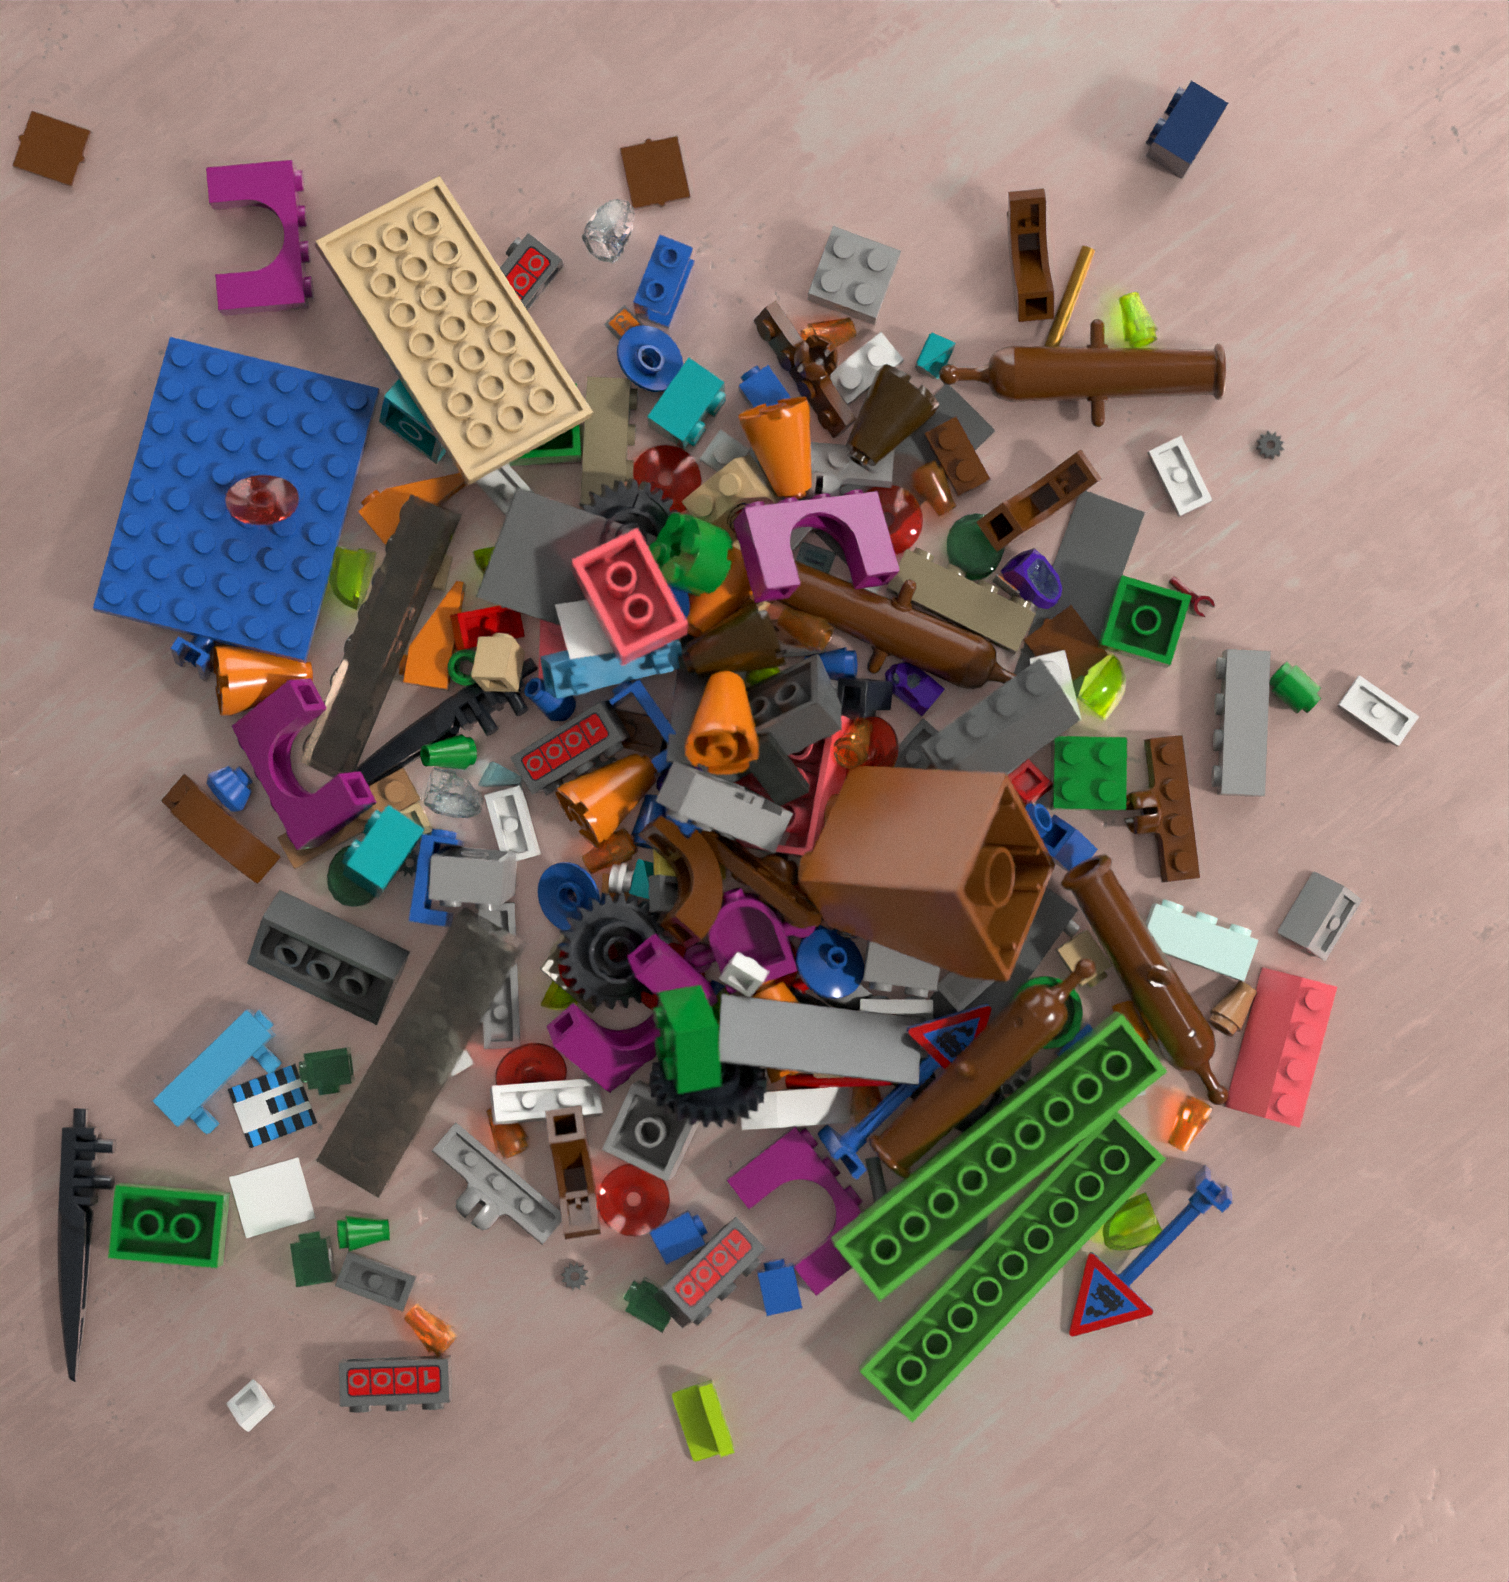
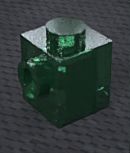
M351 1047L303 1054L304 1061H299L301 1082L308 1083V1090L318 1089V1095L339 1093V1085L355 1083Z

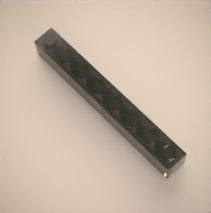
M412 494L409 500L401 507L399 513L400 522L395 534L391 535L386 543L385 558L381 567L375 571L372 577V589L368 599L359 608L357 615L358 623L353 634L345 642V654L340 666L335 669L330 678L331 687L326 700L323 701L327 710L316 718L317 721L312 733L306 737L302 746L303 755L300 762L332 778L338 774L355 772L462 514L427 498Z

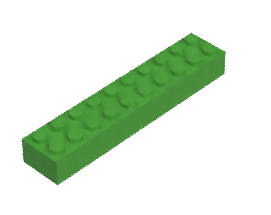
M1115 1011L911 1173L907 1179L901 1181L832 1236L831 1240L877 1299L881 1301L1167 1073V1070L1124 1015Z
M1118 1112L1115 1113L1057 1160L983 1239L973 1247L859 1366V1371L913 1423L1160 1167L1166 1158Z

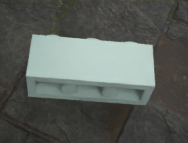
M1163 899L1161 905L1157 903L1152 904L1145 924L1164 954L1239 981L1245 980L1259 941L1250 937L1252 930L1235 924H1231L1230 929H1226L1216 925L1218 920L1216 917L1198 911L1196 917L1182 913L1184 906Z

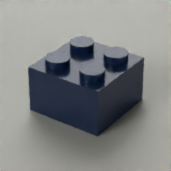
M1192 80L1186 90L1179 86L1164 112L1169 116L1168 119L1165 120L1160 117L1146 141V144L1151 146L1146 157L1178 177L1183 178L1219 121L1228 102Z

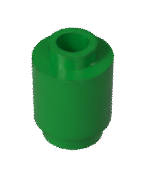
M1286 661L1270 677L1269 684L1273 687L1271 691L1296 714L1301 710L1308 713L1321 700V697L1317 694L1321 687L1297 665L1292 666Z

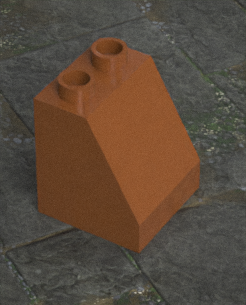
M852 765L840 793L832 795L826 804L824 812L825 826L814 850L806 852L800 861L798 880L801 890L811 897L828 926L966 978L1008 982L1055 868V863L1007 774Z

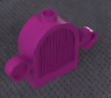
M742 887L734 888L723 893L719 914L709 932L711 947L706 943L697 942L685 950L684 960L699 973L707 971L712 963L717 961L722 973L724 967L738 952L744 957L755 960L760 967L769 971L763 981L764 983L798 971L796 958L788 936L807 937L814 931L815 926L798 929L786 921L782 922L778 910L761 902L757 897L758 894L743 893ZM725 983L728 994L738 992V990Z

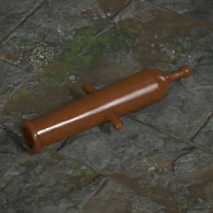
M1094 319L1090 324V345H1086V347L1008 346L994 352L988 364L980 367L958 368L953 364L944 365L939 371V378L946 385H953L958 381L985 383L989 385L993 395L1009 402L1087 399L1088 402H1091V423L1095 427H1101L1105 423V401H1109V398L1213 395L1215 399L1221 400L1226 386V356L1221 344H1216L1213 349L1112 348L1105 344V326L1103 321Z
M794 560L800 585L789 598L777 600L871 645L873 652L868 661L867 669L872 674L878 673L886 656L892 655L953 685L966 689L981 688L987 681L1005 684L1016 676V674L1004 669L997 662L995 648L984 637L912 608L910 602L917 586L915 581L911 579L904 581L898 596L890 599L865 588L854 589L851 582ZM771 600V601H767V602L770 603V604H772V603H774L776 600Z
M1104 854L1082 861L1065 874L1061 881V886L1067 891L1071 890L1162 1056L1177 1070L1182 1072L1194 1071L1207 1088L1209 1101L1214 1105H1223L1228 1100L1229 1093L1223 1085L1219 1084L1210 1067L1209 1060L1213 1057L1216 1049L1215 1036L1211 1027L1110 868L1112 859Z
M1082 958L1075 964L1074 971L1058 985L1051 988L1041 984L1033 985L1020 992L880 1136L874 1134L869 1138V1144L878 1158L896 1175L907 1179L912 1173L910 1168L1061 1031L1068 1015L1065 1001L1079 983L1094 975L1096 971L1095 963L1091 959Z

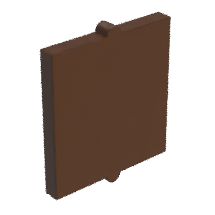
M31 111L23 135L18 137L20 145L12 166L73 187L81 163L86 161L84 153L92 131Z
M678 136L655 141L648 138L645 140V143L620 148L633 210L655 205L663 208L665 203L691 198Z
M1069 605L1051 620L1045 619L1043 626L1023 640L1035 657L1065 650L1072 681L1081 675L1087 676L1090 668L1108 656L1104 649L1097 648L1099 641L1072 605Z

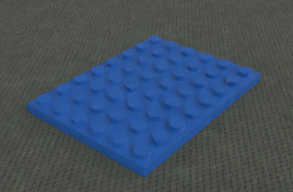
M170 337L93 610L306 663L379 397V388Z

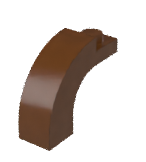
M1042 188L1008 192V245L1018 322L1054 319V288L1047 249L1045 190Z
M1080 450L1031 486L998 505L976 523L997 552L1062 510L1102 480V478L1083 451Z
M185 773L161 800L171 810V813L191 832L256 884L264 878L281 858L262 838L228 813Z
M660 815L648 823L639 833V836L659 853L674 870L678 882L677 900L660 925L687 949L705 937L719 914L723 896L721 871L713 850L696 829L684 836L680 833V829L675 823Z
M580 1105L547 1110L545 1115L548 1140L557 1179L564 1238L572 1239L601 1234L593 1164L582 1107Z

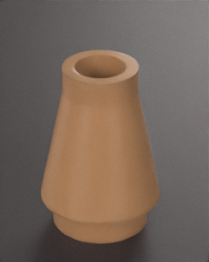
M1238 981L1237 985L1210 1011L1212 1016L1208 1022L1219 1032L1233 1037L1235 1032H1240L1253 998L1257 994L1256 990L1250 985Z

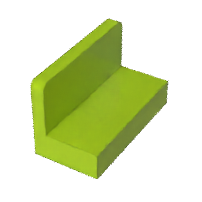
M712 1379L672 1393L674 1405L694 1462L718 1454L724 1457L735 1453V1447Z

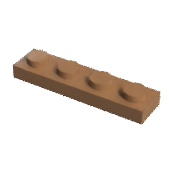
M401 768L369 786L377 803L321 846L296 850L294 844L288 839L287 833L278 836L277 839L293 868L297 869L361 834L365 829L364 826L376 809L383 812L387 805H390L397 811H400L416 801L422 800L405 768Z

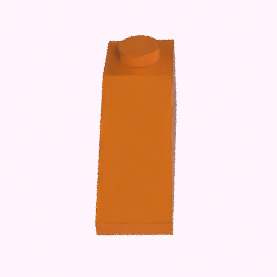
M459 472L386 488L381 493L375 490L361 501L363 508L358 512L389 549L466 487L467 483Z
M456 581L410 644L408 655H401L399 675L404 676L403 682L406 685L449 691L451 677L448 673V662L456 651L450 615L462 613L466 590L464 582Z

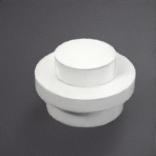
M622 862L621 865H612L608 893L616 894L618 891L624 894V892L630 890L634 871L628 870V863Z

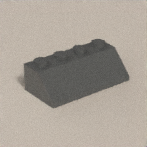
M818 654L746 688L757 739L771 733L787 756L799 752L803 748L842 730L841 704ZM699 766L704 772L709 773L708 767ZM748 768L743 772L730 775H712L736 782L752 772Z
M1038 659L924 742L920 749L936 770L1007 774L1077 723L1080 718L1061 686L1042 660Z
M279 890L262 917L247 964L377 1025L402 975L410 951Z

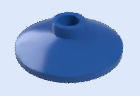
M646 325L632 327L622 335L618 342L617 359L620 368L632 383L644 390L651 392L665 391L683 366V358L676 343L665 332L655 327Z
M556 863L548 867L540 877L538 883L540 907L546 918L561 930L571 928V925L566 920L567 916L575 919L578 918L577 905L588 909L589 897L594 898L598 903L601 902L599 890L593 878L586 870L574 863Z
M830 929L817 930L805 937L797 949L796 966L798 973L806 986L816 994L825 998L840 999L852 994L861 984L864 975L862 955L854 942L844 934ZM831 955L838 960L839 964L832 960Z

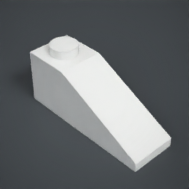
M848 1087L766 1090L764 1102L759 1103L758 1111H749L748 1119L741 1117L742 1130L849 1123Z

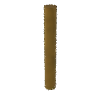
M1084 245L1081 247L1044 346H1060L1095 250L1091 247Z

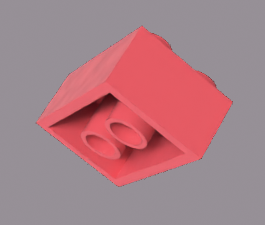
M638 528L572 560V573L621 667L687 634L688 623Z

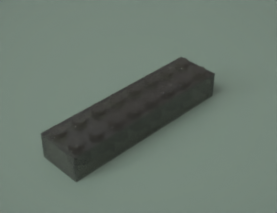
M464 907L457 913L316 1160L318 1163L378 1198L381 1196L391 1182L528 943L467 907Z

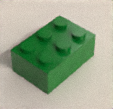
M123 1182L115 1185L108 1258L219 1268L224 1263L230 1192Z

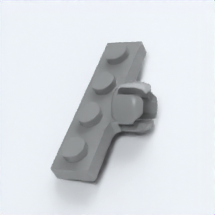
M811 442L812 487L806 490V496L798 499V501L810 500L815 494L827 493L831 497L840 496V488L845 484L891 488L894 450L875 466L867 464L863 468L847 456L849 450L846 448V445ZM750 445V454H749V455H751V456L753 457V459L755 460V462L758 464V466L760 467V469H761V470L763 471V473L765 474V472H764V470H763L761 464L759 463V461H758V459H757V457H756V455H755V453H754V451H753V449H752V447H751V445Z
M515 902L497 905L496 910L479 909V953L457 956L452 963V975H474V979L453 980L452 988L454 995L459 999L475 998L481 1001L484 1049L520 1048Z
M455 1123L433 1148L432 1152L463 1177L468 1184L466 1190L456 1201L458 1212L466 1218L478 1202L483 1206L482 1210L471 1222L476 1228L487 1230L498 1217L505 1215L510 1217L543 1245L562 1222L559 1209L459 1124Z

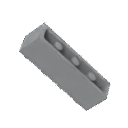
M1227 649L1223 651V658L1217 657L1216 679H1222L1221 694L1216 693L1214 702L1215 715H1220V730L1214 729L1213 751H1219L1218 765H1213L1211 776L1212 787H1217V795L1265 796L1271 651Z

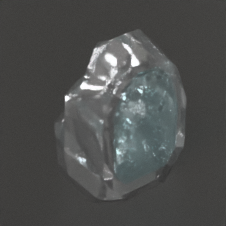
M621 199L608 201L598 208L585 226L582 240L588 252L600 261L614 263L624 252V247L633 232L632 225L635 220L634 208L628 201Z
M432 768L423 802L427 808L434 813L453 818H470L477 816L481 812L484 799L481 792L475 790L469 780L458 777L456 772L452 770Z

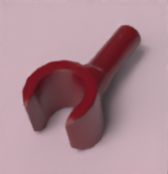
M1173 576L1169 581L1179 592L1191 595L1189 607L1195 616L1206 617L1203 613L1199 612L1197 607L1201 600H1204L1210 607H1215L1212 598L1197 595L1176 576Z

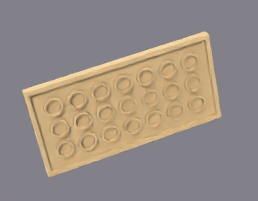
M440 176L315 241V248L467 485L472 484L592 417L593 411Z

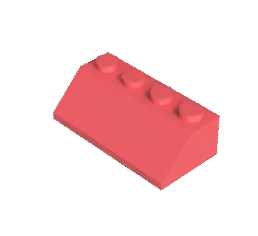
M1261 967L1255 989L1257 994L1251 1004L1228 1090V1100L1225 1102L1224 1107L1300 1128L1337 987Z

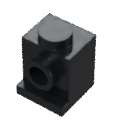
M838 678L837 697L841 704V715L876 717V710H891L893 682L866 678Z

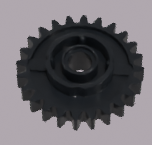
M629 478L626 487L619 479H615L613 489L602 483L601 495L590 491L591 503L589 505L582 502L579 503L582 510L608 519L600 536L601 546L606 544V534L610 532L609 527L613 521L623 524L617 530L615 539L620 537L626 529L638 528L647 545V533L658 537L666 525L668 517L673 513H680L676 509L669 510L674 501L668 497L661 499L663 490L656 487L651 491V484L643 481L638 488L637 480Z
M617 891L613 900L609 894L604 892L601 895L600 903L594 898L589 897V908L584 909L577 905L578 918L575 919L567 916L566 920L571 925V928L559 931L561 935L566 937V942L556 945L558 949L565 952L564 956L557 959V963L567 966L561 973V976L565 979L573 978L568 987L573 991L581 989L579 997L585 1001L592 996V1004L597 1007L605 1001L607 1008L614 1009L616 1001H618L620 1006L628 1008L630 998L640 1004L642 1003L641 993L643 991L650 995H653L654 992L635 977L627 956L654 933L666 944L673 941L672 938L662 935L665 929L660 925L661 922L657 923L661 913L649 912V902L645 900L638 905V897L632 894L625 901V896L621 892ZM615 942H620L622 947L621 953L618 957L610 959L608 956L609 947Z
M658 1059V1062L652 1063V1072H650V1096L656 1098V1107L664 1106L665 1115L676 1113L675 1121L677 1122L688 1118L689 1126H693L697 1121H701L704 1128H707L710 1122H715L721 1128L725 1120L735 1125L737 1124V1116L748 1119L749 1111H758L759 1103L764 1102L767 1078H765V1068L720 1062L721 1086L678 1093L673 1080L666 1079L663 1059Z

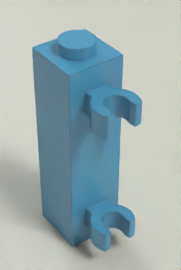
M676 639L622 667L615 653L570 659L568 650L540 656L545 689L550 695L559 699L588 693L591 690L655 674L660 675L672 672L680 668L678 657L682 655V648L679 639Z
M252 1009L245 1010L153 1102L177 1127L184 1125L191 1118L206 1135L210 1134L220 1124L203 1107L212 1096L253 1057L269 1074L273 1073L282 1064L278 1057L265 1046L276 1035L270 1029L274 1026V1023L260 1009L256 1013Z

